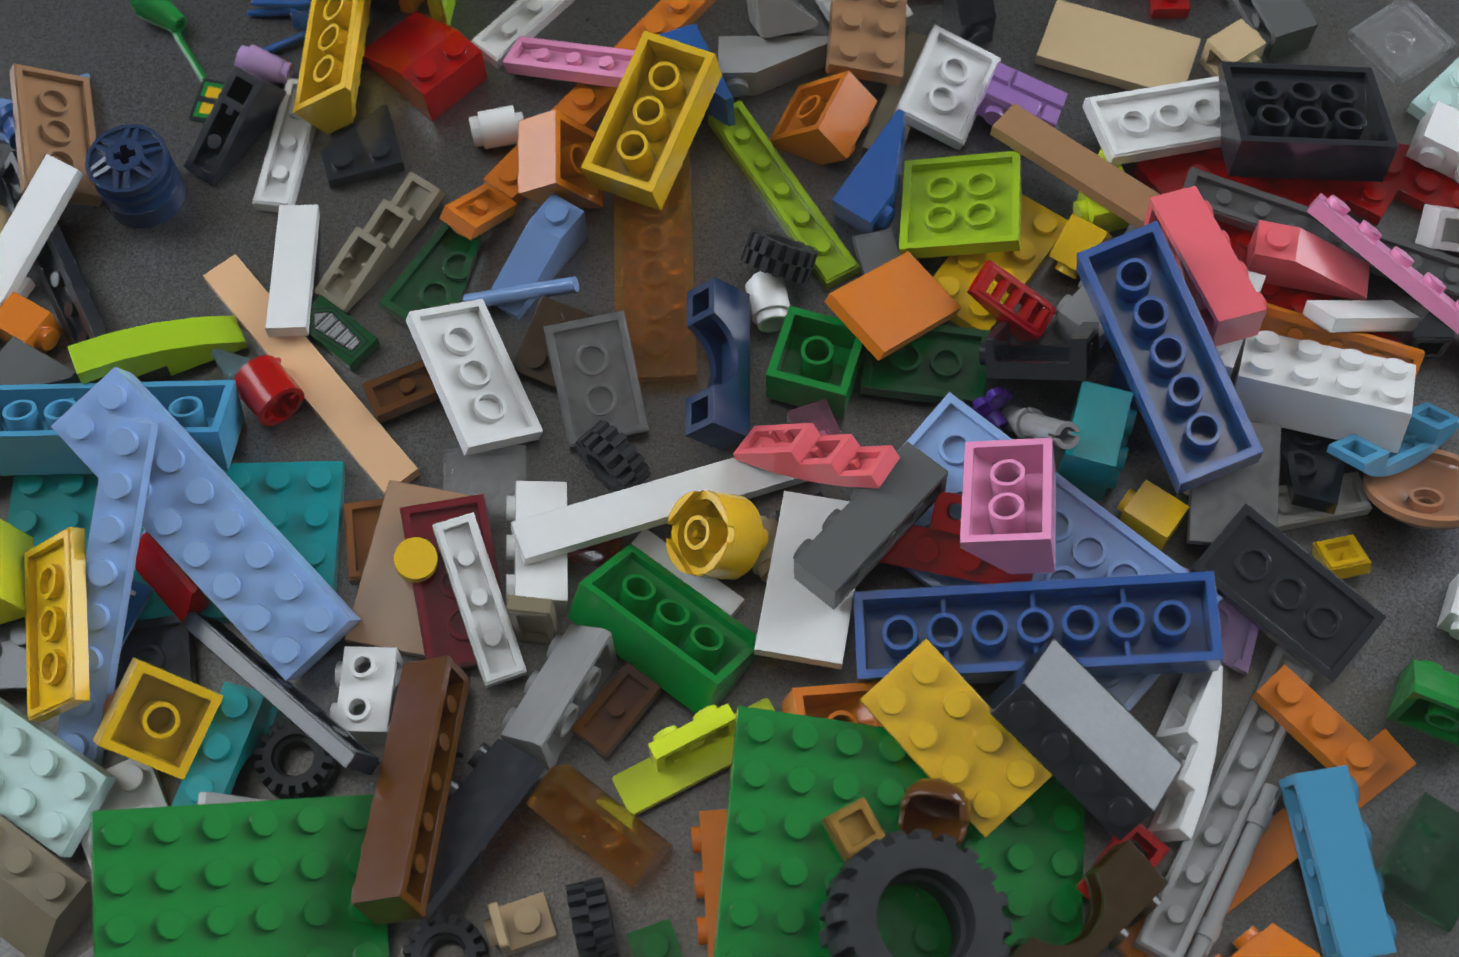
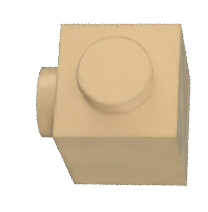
M1241 18L1207 39L1199 63L1213 77L1219 76L1218 67L1220 61L1262 63L1261 56L1266 42L1257 30L1252 29Z

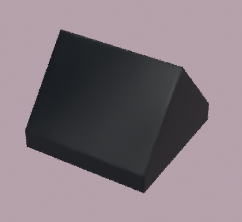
M1429 311L1412 332L1405 345L1424 350V357H1442L1454 340L1455 333Z

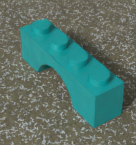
M225 681L220 691V695L224 697L184 780L180 784L171 806L197 805L199 792L231 795L243 765L254 753L255 747L262 748L263 744L259 738L263 733L268 736L269 727L273 724L278 708L257 690Z

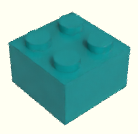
M1083 381L1070 422L1075 423L1080 429V432L1071 431V433L1080 435V440L1074 448L1063 449L1057 473L1092 500L1102 502L1107 488H1116L1120 471L1122 472L1128 453L1126 443L1128 435H1131L1137 410L1130 409L1132 392Z

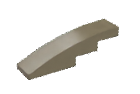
M410 171L392 200L389 202L383 198L364 229L362 230L358 226L355 227L313 292L323 295L335 306L347 313L401 256L446 194L440 188Z

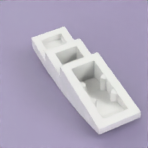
M1220 665L1218 671L1183 673L1155 736L1182 764L1160 800L1148 828L1162 842L1192 839L1204 805L1216 757L1222 712V665Z

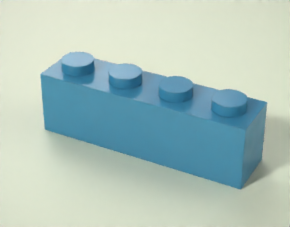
M1344 765L1296 773L1279 780L1323 957H1373L1397 952L1394 943L1397 938L1396 927L1392 918L1386 913L1382 898L1384 893L1383 878L1373 864L1370 853L1372 844L1371 833L1367 824L1361 819L1357 804L1359 801V788L1356 780L1350 776L1348 766Z

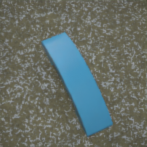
M1424 402L1412 408V415L1398 454L1388 452L1355 433L1329 444L1327 452L1367 475L1374 477L1394 475L1416 465L1444 444L1459 428V417L1429 402Z

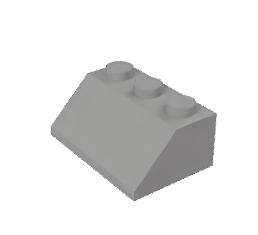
M569 624L563 636L560 634L556 635L547 650L546 656L548 660L540 672L535 670L530 675L524 687V694L526 695L518 708L512 707L507 712L501 723L500 730L503 731L501 733L503 741L540 761L547 767L546 770L552 772L574 735L571 727L597 698L618 663L612 634L605 629Z

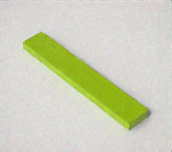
M739 100L733 103L736 125L728 127L711 115H708L709 126L786 235L818 251L812 272L824 289L828 290L859 274L860 266L742 101Z

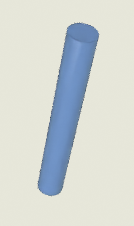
M574 276L464 294L463 302L483 299L486 307L539 299L542 295L551 297L576 293L579 291V282L577 277Z

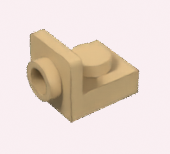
M544 891L503 906H499L497 901L488 904L491 918L483 920L491 947L499 945L506 957L558 939Z

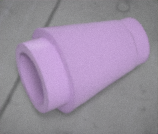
M251 44L249 47L242 45L235 59V66L258 74L271 83L286 85L287 79L292 78L293 63L286 62V60L254 44Z

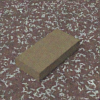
M508 595L506 611L518 641L551 644L556 635H561V627L552 599Z

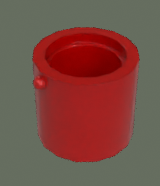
M262 355L250 360L240 368L233 379L236 381L240 400L247 405L264 426H274L286 421L297 412L304 401V392L280 364L281 358H275L271 355Z

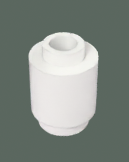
M513 105L478 111V116L469 117L474 146H484L485 149L517 144L518 121L524 119L522 111L514 112Z
M760 271L755 273L745 285L746 293L750 294L752 320L762 332L780 331L790 306L785 281L781 277L777 278L771 276L772 274Z

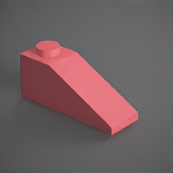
M1259 220L1248 245L1245 265L1247 270L1265 275L1264 283L1346 299L1366 300L1370 263L1300 227Z

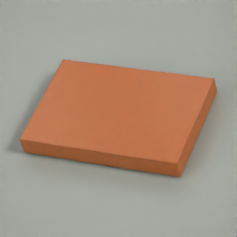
M909 251L829 293L824 301L878 361L952 319L961 309L960 305Z

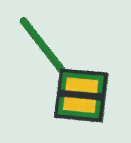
M174 32L173 37L202 82L189 115V120L205 123L225 82L208 79L181 34Z

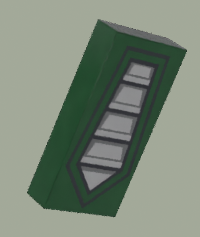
M320 295L312 303L309 336L307 337L351 372L380 346L377 337L323 295Z

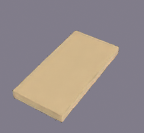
M1057 0L1038 49L1035 64L1131 91L1186 82L1201 39L1063 0Z

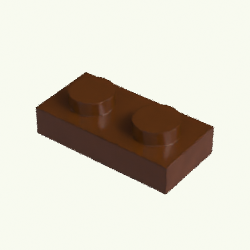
M423 360L362 384L379 423L439 400Z
M626 662L571 727L572 733L607 759L662 693L661 687Z

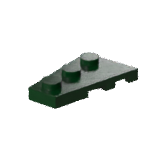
M443 222L381 298L379 308L408 327L406 318L409 311L461 303L481 245V236L479 235L469 240L467 237L456 233L451 226Z

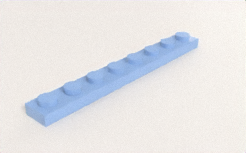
M109 416L86 553L90 701L61 713L56 734L61 740L99 766H102L104 748L98 746L93 741V738L102 722L103 705L108 696L114 693L158 424L119 416Z

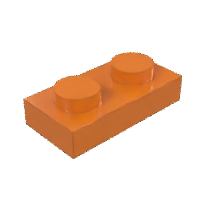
M485 183L445 205L440 219L451 226L459 235L472 240L513 216L518 203L489 183Z

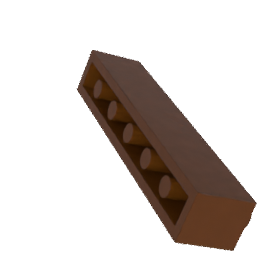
M449 655L403 664L400 681L396 688V699L391 721L388 724L387 740L383 758L379 764V776L374 799L370 805V817L365 839L361 846V858L356 880L352 887L350 903L375 925L425 918L470 678Z

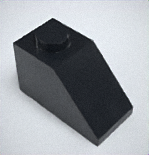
M944 0L942 18L949 32L976 46L983 45L993 39L996 22L993 0Z

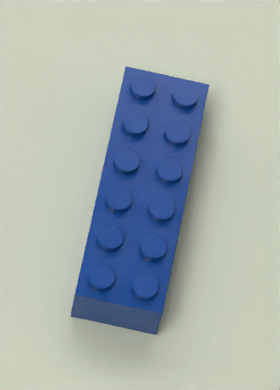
M1158 221L1077 253L1076 269L1128 386L1133 393L1136 404L1177 495L1258 463L1264 452Z

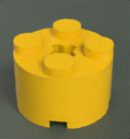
M708 490L688 492L675 503L667 524L672 525L671 539L666 538V548L672 563L681 572L699 577L728 580L739 579L754 566L760 552L767 547L769 541L768 531L763 527L761 516L755 505L744 496Z

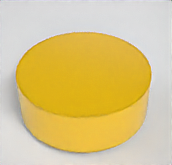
M412 537L401 542L396 548L394 565L398 575L404 580L413 583L423 582L429 579L436 571L438 564L437 552L428 540Z

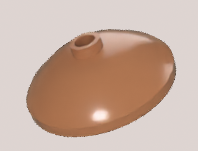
M1437 449L1416 465L1394 475L1374 477L1363 472L1362 487L1364 493L1387 516L1404 524L1424 529L1450 530L1459 528V455Z

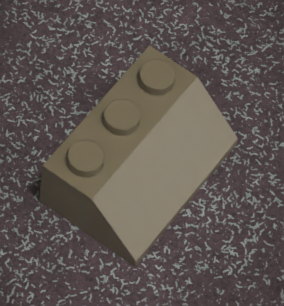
M0 814V936L26 957H54L92 911V883Z

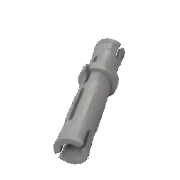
M1010 405L1001 412L1008 421V425L1004 430L1014 432L1021 439L1052 438L1053 445L1062 449L1074 448L1080 440V435L1071 433V431L1080 432L1079 427L1075 423L1045 416L1036 408L1028 407V409H1021Z

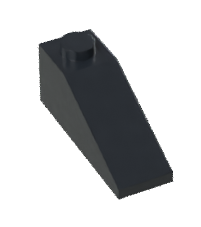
M234 65L183 167L209 183L217 185L269 127L287 91L258 74Z

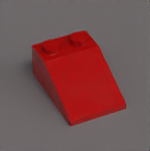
M415 11L366 47L362 59L431 122L488 79L482 51L457 29Z

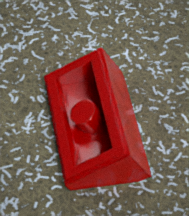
M145 532L141 535L135 562L136 571L154 589L156 594L182 622L189 611L200 613L207 608L209 600L185 571L150 534Z

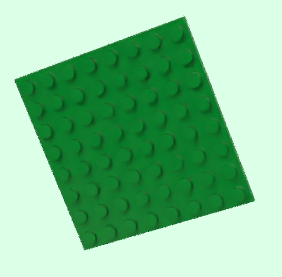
M745 706L737 707L713 957H831L829 948H820L818 933L825 929V922L819 920L821 904L828 900L829 897L825 892L828 885L839 874L840 868L845 863L821 821L825 817L864 797L885 835L900 831L898 825L900 805L906 789L920 779H930L883 727ZM1052 775L986 838H983L969 822L964 840L960 845L955 846L961 851L968 846L980 855L976 863L983 870L990 866L998 877L992 884L997 893L1005 891L1009 903L1008 907L1002 909L1003 918H1010L1012 920V935L1003 939V944L1009 947L1018 939L1031 936L1048 944L1063 945L1076 937L1083 928V895L1075 887L1083 878L1084 805ZM896 884L887 888L879 898L876 921L880 937L888 951L894 957H948L951 946V931L947 916L939 903L924 890L911 885Z

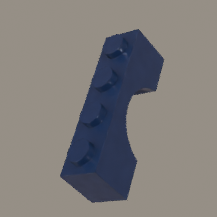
M714 277L687 292V328L694 333L705 349L710 365V380L707 389L686 398L685 436L722 451L742 442L750 432V294Z

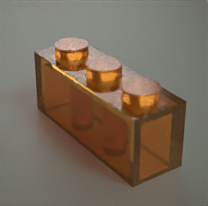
M569 763L551 767L526 803V805L632 889L649 881L673 846Z

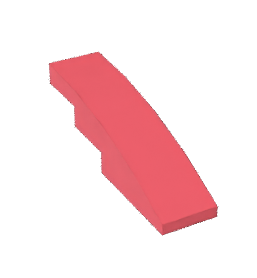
M813 423L754 426L733 453L736 460L773 473L809 482L860 488H880L900 459L892 445L860 446L852 434L821 435Z

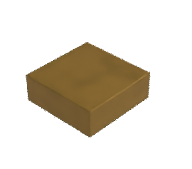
M864 797L825 817L821 821L844 863L875 839L881 840L886 836Z

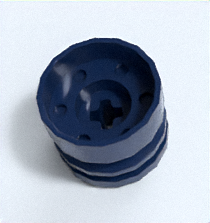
M139 124L120 125L100 135L94 140L87 151L85 168L89 179L101 195L111 216L120 224L134 229L151 228L165 223L178 212L183 204L186 186L182 175L172 159L163 138L152 128Z

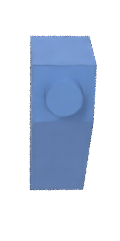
M552 193L528 221L491 290L553 280L588 238L584 211ZM536 299L495 306L519 320Z

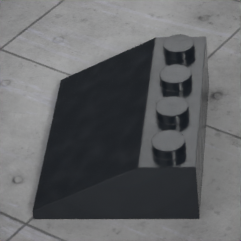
M1220 61L1218 72L1221 150L1228 176L1383 182L1399 146L1372 68Z

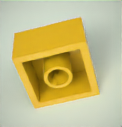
M133 657L93 741L100 747L184 780L224 696Z

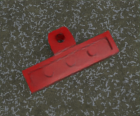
M943 492L938 496L934 504L930 528L913 525L880 560L881 563L984 584L1032 582L1034 574H1009L962 549L960 546L961 518L956 520L950 515V508L953 504L958 503L962 506V495L951 492Z

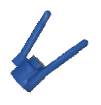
M250 1V4L254 7L265 8L248 10L247 15L249 17L291 16L293 29H301L300 33L262 49L274 53L305 40L311 1Z

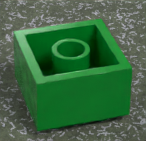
M789 306L766 373V398L844 418L866 347L839 318Z

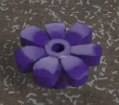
M1000 387L989 390L986 397L982 396L973 400L972 404L974 406L971 408L1002 430L1008 425V422L1001 413V410L1007 406L1013 397L1009 390H1001Z

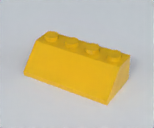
M311 0L293 113L326 134L348 126L354 121L357 93L361 82L362 59L365 54L366 32L370 21L371 0Z

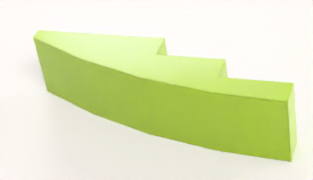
M233 315L192 317L150 323L107 333L67 347L76 373L83 385L104 377L114 367L133 373L137 377L167 366L172 376L242 350L248 346L236 317Z

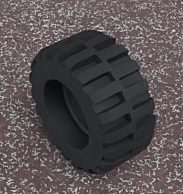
M915 829L909 835L900 830L888 833L883 839H875L848 860L840 868L839 874L831 880L825 891L829 896L828 900L821 904L819 920L825 922V929L818 933L820 948H829L831 957H894L885 947L880 937L876 921V911L879 898L887 888L896 884H906L920 888L930 894L945 912L951 931V946L948 957H1009L1011 949L1008 945L1003 944V939L1012 935V920L1010 918H1003L1002 909L1008 907L1009 903L1005 891L997 893L992 884L994 880L998 879L992 868L989 866L983 870L976 863L980 855L968 846L962 851L955 847L957 843L956 838L944 833L936 839H931L932 833L930 830Z

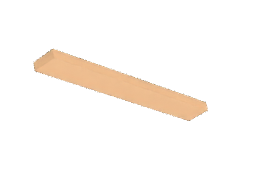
M236 254L203 275L206 283L230 312L235 315L236 319L266 355L281 358L280 364L304 392V400L384 496L389 480L410 483L420 475L415 464L306 336L268 337L265 328L269 293Z

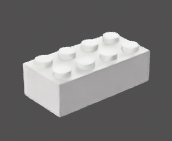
M1259 331L1257 336L1245 338L1234 388L1249 420L1279 424L1283 428L1340 440L1355 433L1388 452L1398 454L1412 415L1416 365L1406 363L1397 358L1386 359L1363 354L1355 349H1340L1322 345L1313 340H1299L1280 336L1272 331Z

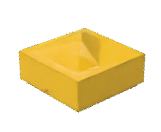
M1354 534L1313 542L1311 553L1313 557L1340 579L1370 573L1372 562Z

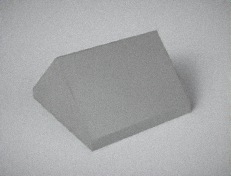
M747 0L749 21L763 39L815 29L819 24L816 18L797 0Z

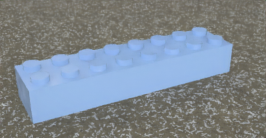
M114 367L51 427L99 478L109 416H119L158 424L142 526L285 681L300 679L361 621L360 617L135 375Z

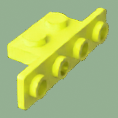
M767 698L748 706L775 711L770 700ZM728 703L719 708L716 705H711L700 710L693 716L692 722L680 728L673 725L659 731L653 737L654 741L648 744L649 758L613 776V784L630 816L634 817L731 767L736 713H733Z

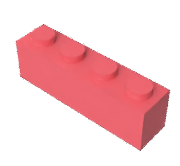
M1196 186L1150 197L1144 225L1158 221L1214 345L1219 346L1257 336L1264 316L1267 313L1266 301L1260 292H1256L1249 279L1246 265L1243 261L1238 260L1232 250L1227 232L1221 230L1216 222L1209 201L1203 199Z

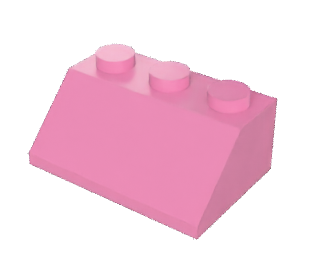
M1052 438L965 442L960 546L962 549L1009 574L1055 573L1056 464Z

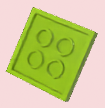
M1017 151L906 160L904 162L899 237L900 255L909 251L914 258L1020 251L1021 154Z

